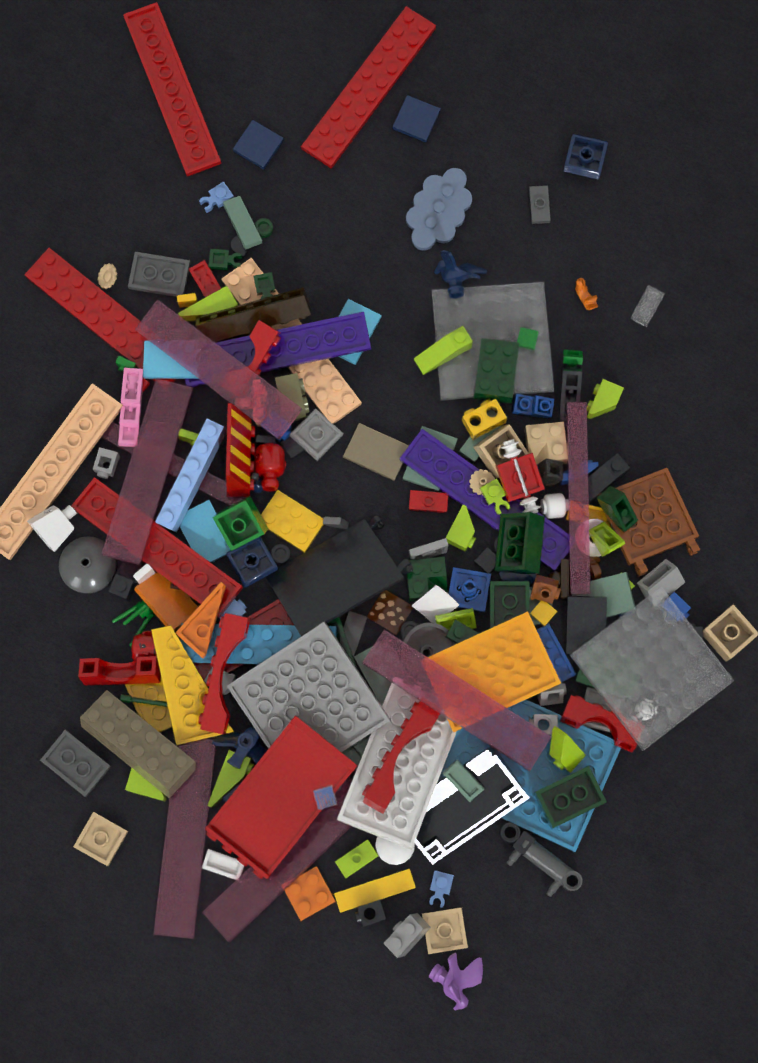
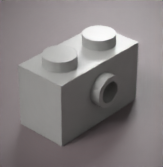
M667 559L637 582L644 597L655 606L685 583L678 568Z
M418 913L410 914L403 922L400 921L394 926V932L384 944L397 958L406 956L431 927Z

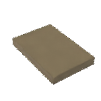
M359 423L343 458L395 481L403 465V462L399 459L409 445Z

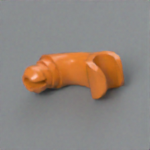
M578 278L575 291L586 310L597 308V295L591 296L585 280Z

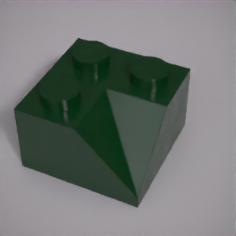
M445 557L410 560L413 571L407 573L409 602L418 601L436 585L448 594Z

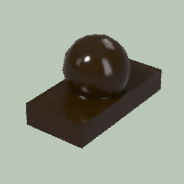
M561 559V571H552L548 578L559 581L557 588H561L562 600H568V596H571V562L568 559Z

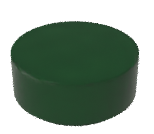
M266 218L256 221L255 227L260 237H269L273 232L272 222Z

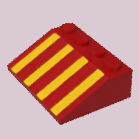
M228 403L227 497L250 496V490H254V480L250 479V472L254 473V461H251V455H255V443H251V437H255V426H251V418L232 403Z

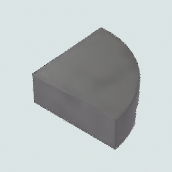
M341 517L323 518L324 525L341 529L348 528L349 522Z

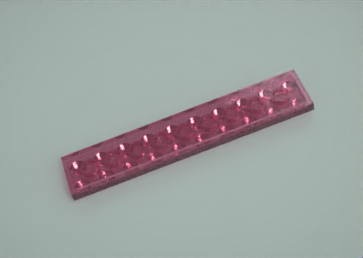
M158 299L135 329L279 440L302 411L301 407Z
M156 378L103 547L102 556L140 565L193 387Z
M383 630L362 663L528 771L532 769L551 738L545 732L386 630Z
M201 739L176 745L195 760L196 770L169 799L154 935L194 939L206 837L205 828L209 811L207 805L210 800L216 745L212 744L213 739Z
M350 777L345 780L334 794L336 804H334L333 798H331L333 804L331 806L329 800L330 806L328 807V803L326 804L327 807L321 810L268 879L264 877L260 879L252 872L254 869L250 867L202 912L229 943L352 827L337 820L352 783Z

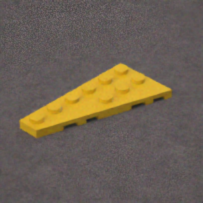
M171 625L151 629L175 744L180 745L222 735L200 730L201 725L198 724L200 714L204 712L205 705L202 702L204 694H208V687ZM228 723V728H227V732H226V733L234 732L233 729L231 728V726H230L229 723Z

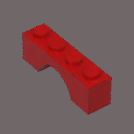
M259 320L249 336L255 346V356L252 363L242 370H229L221 387L239 398H243L244 395L247 397L252 389L250 385L253 379H258L262 372L260 370L262 364H266L271 357L270 350L273 346L276 347L281 339L279 337L281 332Z
M156 656L137 657L136 660L129 663H111L100 658L80 659L78 677L84 686L154 684L161 682V674Z
M572 695L567 701L559 721L576 729L588 722H599L611 731L614 745L629 752H633L637 747L644 728L637 720L626 719L618 712L607 711L599 704H591L586 702L583 697Z

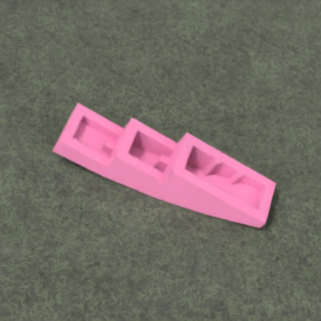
M124 368L121 404L123 406L119 422V446L138 447L143 369Z

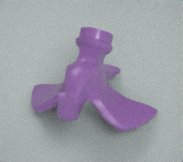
M453 953L448 958L449 972L445 970L444 966L436 964L429 978L433 982H439L443 985L445 995L456 1002L453 1009L458 1010L467 1007L469 1001L462 990L481 983L483 964L482 958L479 957L472 961L464 970H460L457 963V954Z

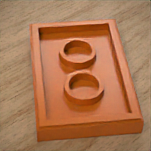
M157 572L137 585L134 590L165 626L171 625L175 631L181 627V623H184L193 614L198 606L182 590L170 588L171 582Z

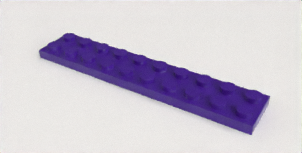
M359 312L278 329L277 331L281 332L279 335L281 339L276 347H272L269 352L271 353L270 359L266 364H262L260 370L267 372L372 350L365 313ZM245 336L201 346L200 378L185 379L186 387L190 388L224 381L229 370H242L248 367L255 356V346L251 338Z
M421 429L399 460L455 501L465 505L469 511L499 532L500 515L495 512V504L489 505L482 494L477 495L470 488L469 480L471 475L475 471H479V469L428 432ZM506 496L502 497L503 501H507ZM516 499L508 502L510 505L508 510L504 505H500L501 514L522 513L525 510V507L520 505L522 500ZM546 517L540 562L552 571H555L560 565L561 559L565 558L576 541L574 537Z

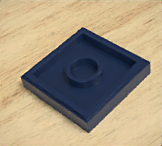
M407 95L394 122L393 130L427 142L441 108Z
M252 120L234 146L233 152L265 169L284 141V138Z

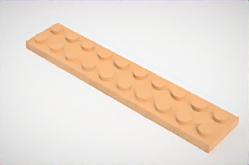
M252 258L221 279L239 305L259 300L263 296H257L253 276L264 273ZM276 291V292H273V293H270V294H272V295L274 296V295H277V294H279V293ZM295 319L287 324L273 325L272 328L278 330L302 325L299 319ZM329 359L287 367L292 374L297 373L298 378L303 379L305 392L320 412L333 424L362 404Z
M94 384L90 385L0 507V554L9 560L13 558L33 530L27 521L52 505L121 411L123 405Z

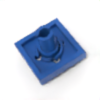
M453 567L449 595L459 604L457 608H473L474 611L485 613L491 574Z

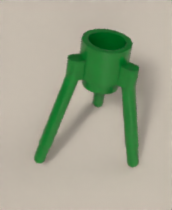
M139 601L135 606L113 619L112 622L115 623L135 611L123 624H128L137 615L142 619L146 617L136 635L141 634L148 622L154 617L153 611L144 601Z

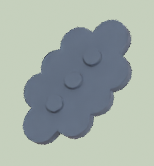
M451 168L444 173L443 177L438 175L427 177L423 183V191L416 193L414 196V207L410 208L407 212L406 223L413 230L411 236L412 244L417 249L422 251L432 248L435 242H450L455 236V228L464 223V211L471 207L472 195L465 188L467 178L461 169Z

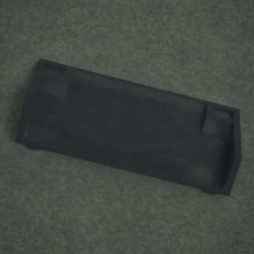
M493 745L464 764V767L484 787V790L471 802L446 777L437 783L415 840V844L431 864H434L529 799V796Z

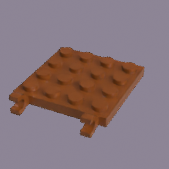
M668 468L616 487V489L625 493L638 521L624 533L607 515L606 517L611 528L625 541V544L620 548L628 565H635L638 577L648 572L643 561L644 559L686 543L689 556L700 551L695 541L699 534Z

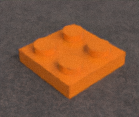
M317 866L282 885L300 921L336 902Z

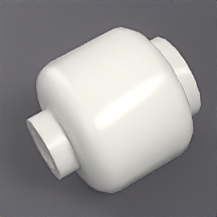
M562 493L546 494L540 501L541 513L548 519L562 518L570 508L569 500L565 499Z

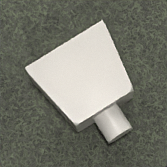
M70 505L63 511H60L56 506H51L27 522L49 549L55 552L74 530L69 520L77 513Z

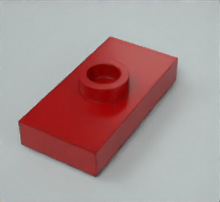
M205 260L189 268V272L205 298L222 289Z
M410 490L409 510L447 513L448 495L446 493Z

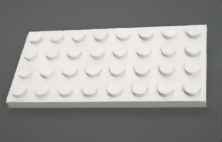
M394 677L382 705L391 720L371 733L337 820L412 850L456 732L453 733L442 709L431 731L413 739L398 755L394 768L395 794L384 814L364 804L363 799L365 796L362 793L367 784L371 786L375 779L372 776L377 767L382 768L384 762L381 760L386 751L391 752L394 746L391 743L396 734L401 735L403 729L400 727L405 718L410 719L413 713L410 710L415 702L419 703L421 698H424L442 709L434 692Z

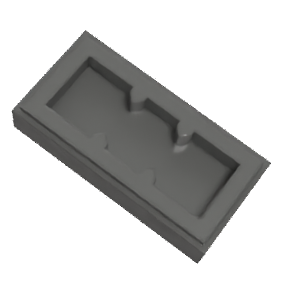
M548 186L529 187L531 224L550 223Z

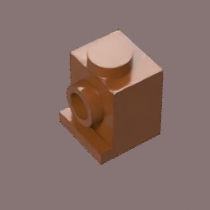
M536 574L530 599L553 604L554 599L558 600L561 588H557L559 581Z

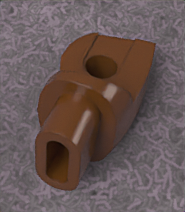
M580 555L582 568L589 571L593 580L601 579L600 557Z

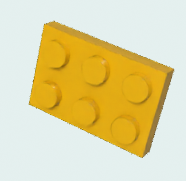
M279 490L276 491L261 514L269 531L304 553L324 525L322 517Z

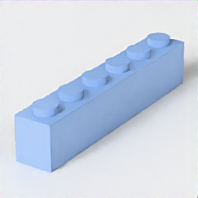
M206 419L155 521L156 523L172 531H178L225 437L227 429L224 426Z

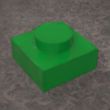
M563 351V363L569 366L582 365V351Z
M118 356L116 364L119 368L118 370L124 373V368L138 369L136 363Z

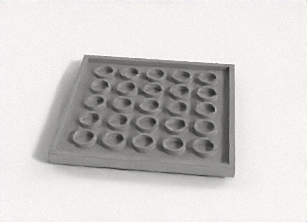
M325 621L227 685V688L268 749L295 715L341 752L391 720Z

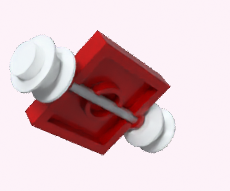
M514 439L503 442L504 446L500 448L506 451L503 457L510 458V460L495 466L507 501L511 502L523 497L520 505L525 507L523 512L537 513L538 508L541 507L535 503L538 498L530 496L545 488L533 453L518 457L517 455L522 451L516 447L519 441L515 442Z

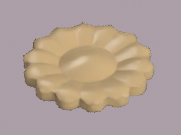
M104 264L100 269L98 281L101 288L107 289L114 285L117 279V272L113 264Z
M480 469L475 471L469 480L470 488L477 495H481L482 493L479 488L495 480V477L488 470L483 471Z

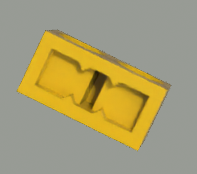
M488 399L481 403V407L475 410L471 408L462 416V422L472 440L498 428L507 421V417L496 399L492 401ZM494 410L497 415L490 417L487 415V412ZM472 419H478L480 421V424L478 426H473L470 423V421Z

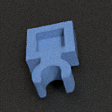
M222 182L208 191L209 197H202L199 202L201 205L209 203L204 208L207 213L213 209L214 205L220 208L223 206V201L232 199L234 196L227 185Z
M434 870L430 890L435 891V895L430 898V905H433V900L438 898L441 901L440 907L444 906L443 894L449 895L454 875Z

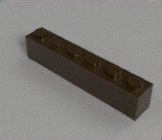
M302 287L196 317L195 326L202 345L212 344L223 339H233L241 334H251L259 320L272 327L277 324H287L295 319H305L311 315V306L306 291Z

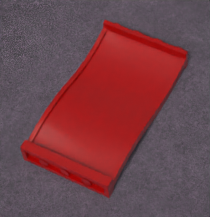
M295 715L206 826L205 830L208 831L206 835L213 841L219 840L223 844L221 847L229 854L234 852L241 864L244 866L250 865L254 869L252 872L257 877L268 879L323 809L319 795L316 793L320 809L318 808L314 792L331 787L334 795L358 765ZM321 798L323 807H325L323 798Z

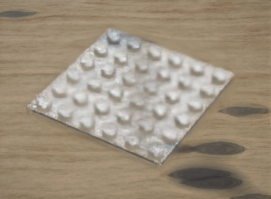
M544 282L464 288V296L457 299L449 297L448 289L432 290L436 342L464 326L473 341L471 349L438 367L441 400L474 398L481 338L517 342L520 327L536 330L539 333L534 351L519 347L513 395L516 393L554 392Z
M662 587L570 655L642 751L734 681Z

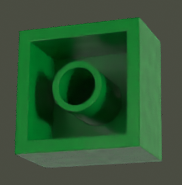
M251 496L221 510L212 517L231 551L264 535L268 530Z

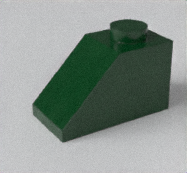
M609 486L597 497L603 511L624 533L638 521L625 493Z

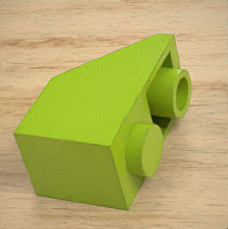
M604 379L601 385L597 383L593 392L596 395L594 401H589L585 410L589 412L587 418L591 419L615 410L624 387Z

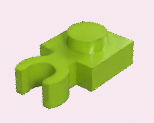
M497 478L479 488L489 505L495 504V512L498 515L501 514L500 505H504L507 510L510 509L509 503L502 499L506 495Z

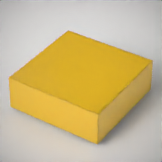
M195 293L177 296L179 308L189 307L198 302Z
M540 601L531 611L530 615L545 627L557 611L547 602Z

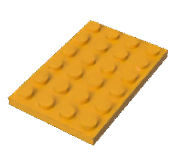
M528 612L421 660L453 733L561 684Z

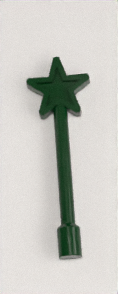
M121 694L120 701L125 703L136 702L167 707V702L136 698Z

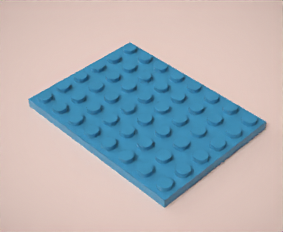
M524 700L458 730L438 782L445 778L443 771L455 760L458 759L464 765L493 745L529 796V799L501 818L576 852L594 809L551 829L534 792L587 766L590 767L602 791L621 748L614 745V739L583 725L576 729L559 722L561 715L531 701ZM534 714L558 715V728L567 733L585 753L586 756L571 773L566 769L561 771L553 764L555 760L549 755L552 736H534L533 731H529V719H533ZM540 720L538 722L540 730L548 729L547 721Z

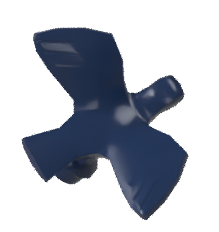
M446 250L440 252L443 260L437 264L434 271L435 274L441 272L442 280L449 284L447 290L449 297L453 299L464 296L462 281L468 278L480 279V276L474 273L487 274L486 269L470 263L461 264L457 267L454 256Z
M254 726L249 727L243 733L231 732L222 734L212 741L213 745L232 746L236 749L233 756L227 762L237 769H240L243 760L247 756L252 757L257 764L267 751L259 744V734Z

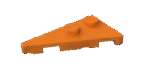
M220 582L175 632L203 659L208 651L226 588L223 582Z

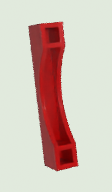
M229 613L221 616L219 622L221 633L215 641L217 652L216 655L212 656L211 666L213 670L207 679V686H209L208 694H204L202 702L205 708L204 712L200 714L198 724L201 725L200 730L218 734H226L230 713L223 696V672L231 653L239 643L247 638L251 618Z
M421 698L419 703L415 702L410 710L413 713L410 719L405 718L400 727L403 729L401 735L396 734L391 743L394 746L391 752L386 751L381 760L384 762L382 768L377 767L372 776L375 779L371 786L367 784L362 793L365 796L363 799L364 804L384 814L395 794L394 768L398 755L413 739L431 731L442 711L441 708L424 698Z

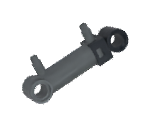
M506 823L501 827V839L506 843H514L512 845L514 851L510 855L507 864L512 866L522 855L554 879V882L546 892L549 897H552L560 886H563L568 891H575L581 887L583 880L581 875L538 843L531 835L525 831L520 834L519 827L514 823ZM511 827L515 830L513 838L505 836L506 828ZM570 875L575 876L577 879V883L573 887L567 884V877Z

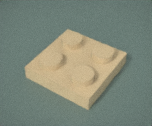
M93 812L73 847L109 866L128 831Z
M462 908L422 914V918L431 927L425 934L428 954L468 948Z

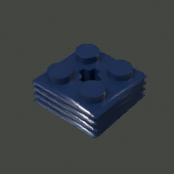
M572 134L564 172L599 179L608 142ZM584 154L588 155L587 159L583 158Z
M261 537L226 553L244 587H248L278 570ZM251 557L253 559L257 558V560L255 561L256 564L253 566L252 564H247L249 563V558Z

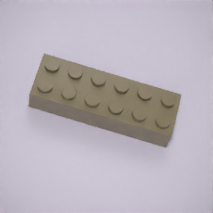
M108 690L80 717L82 728L168 798L196 770L195 760Z

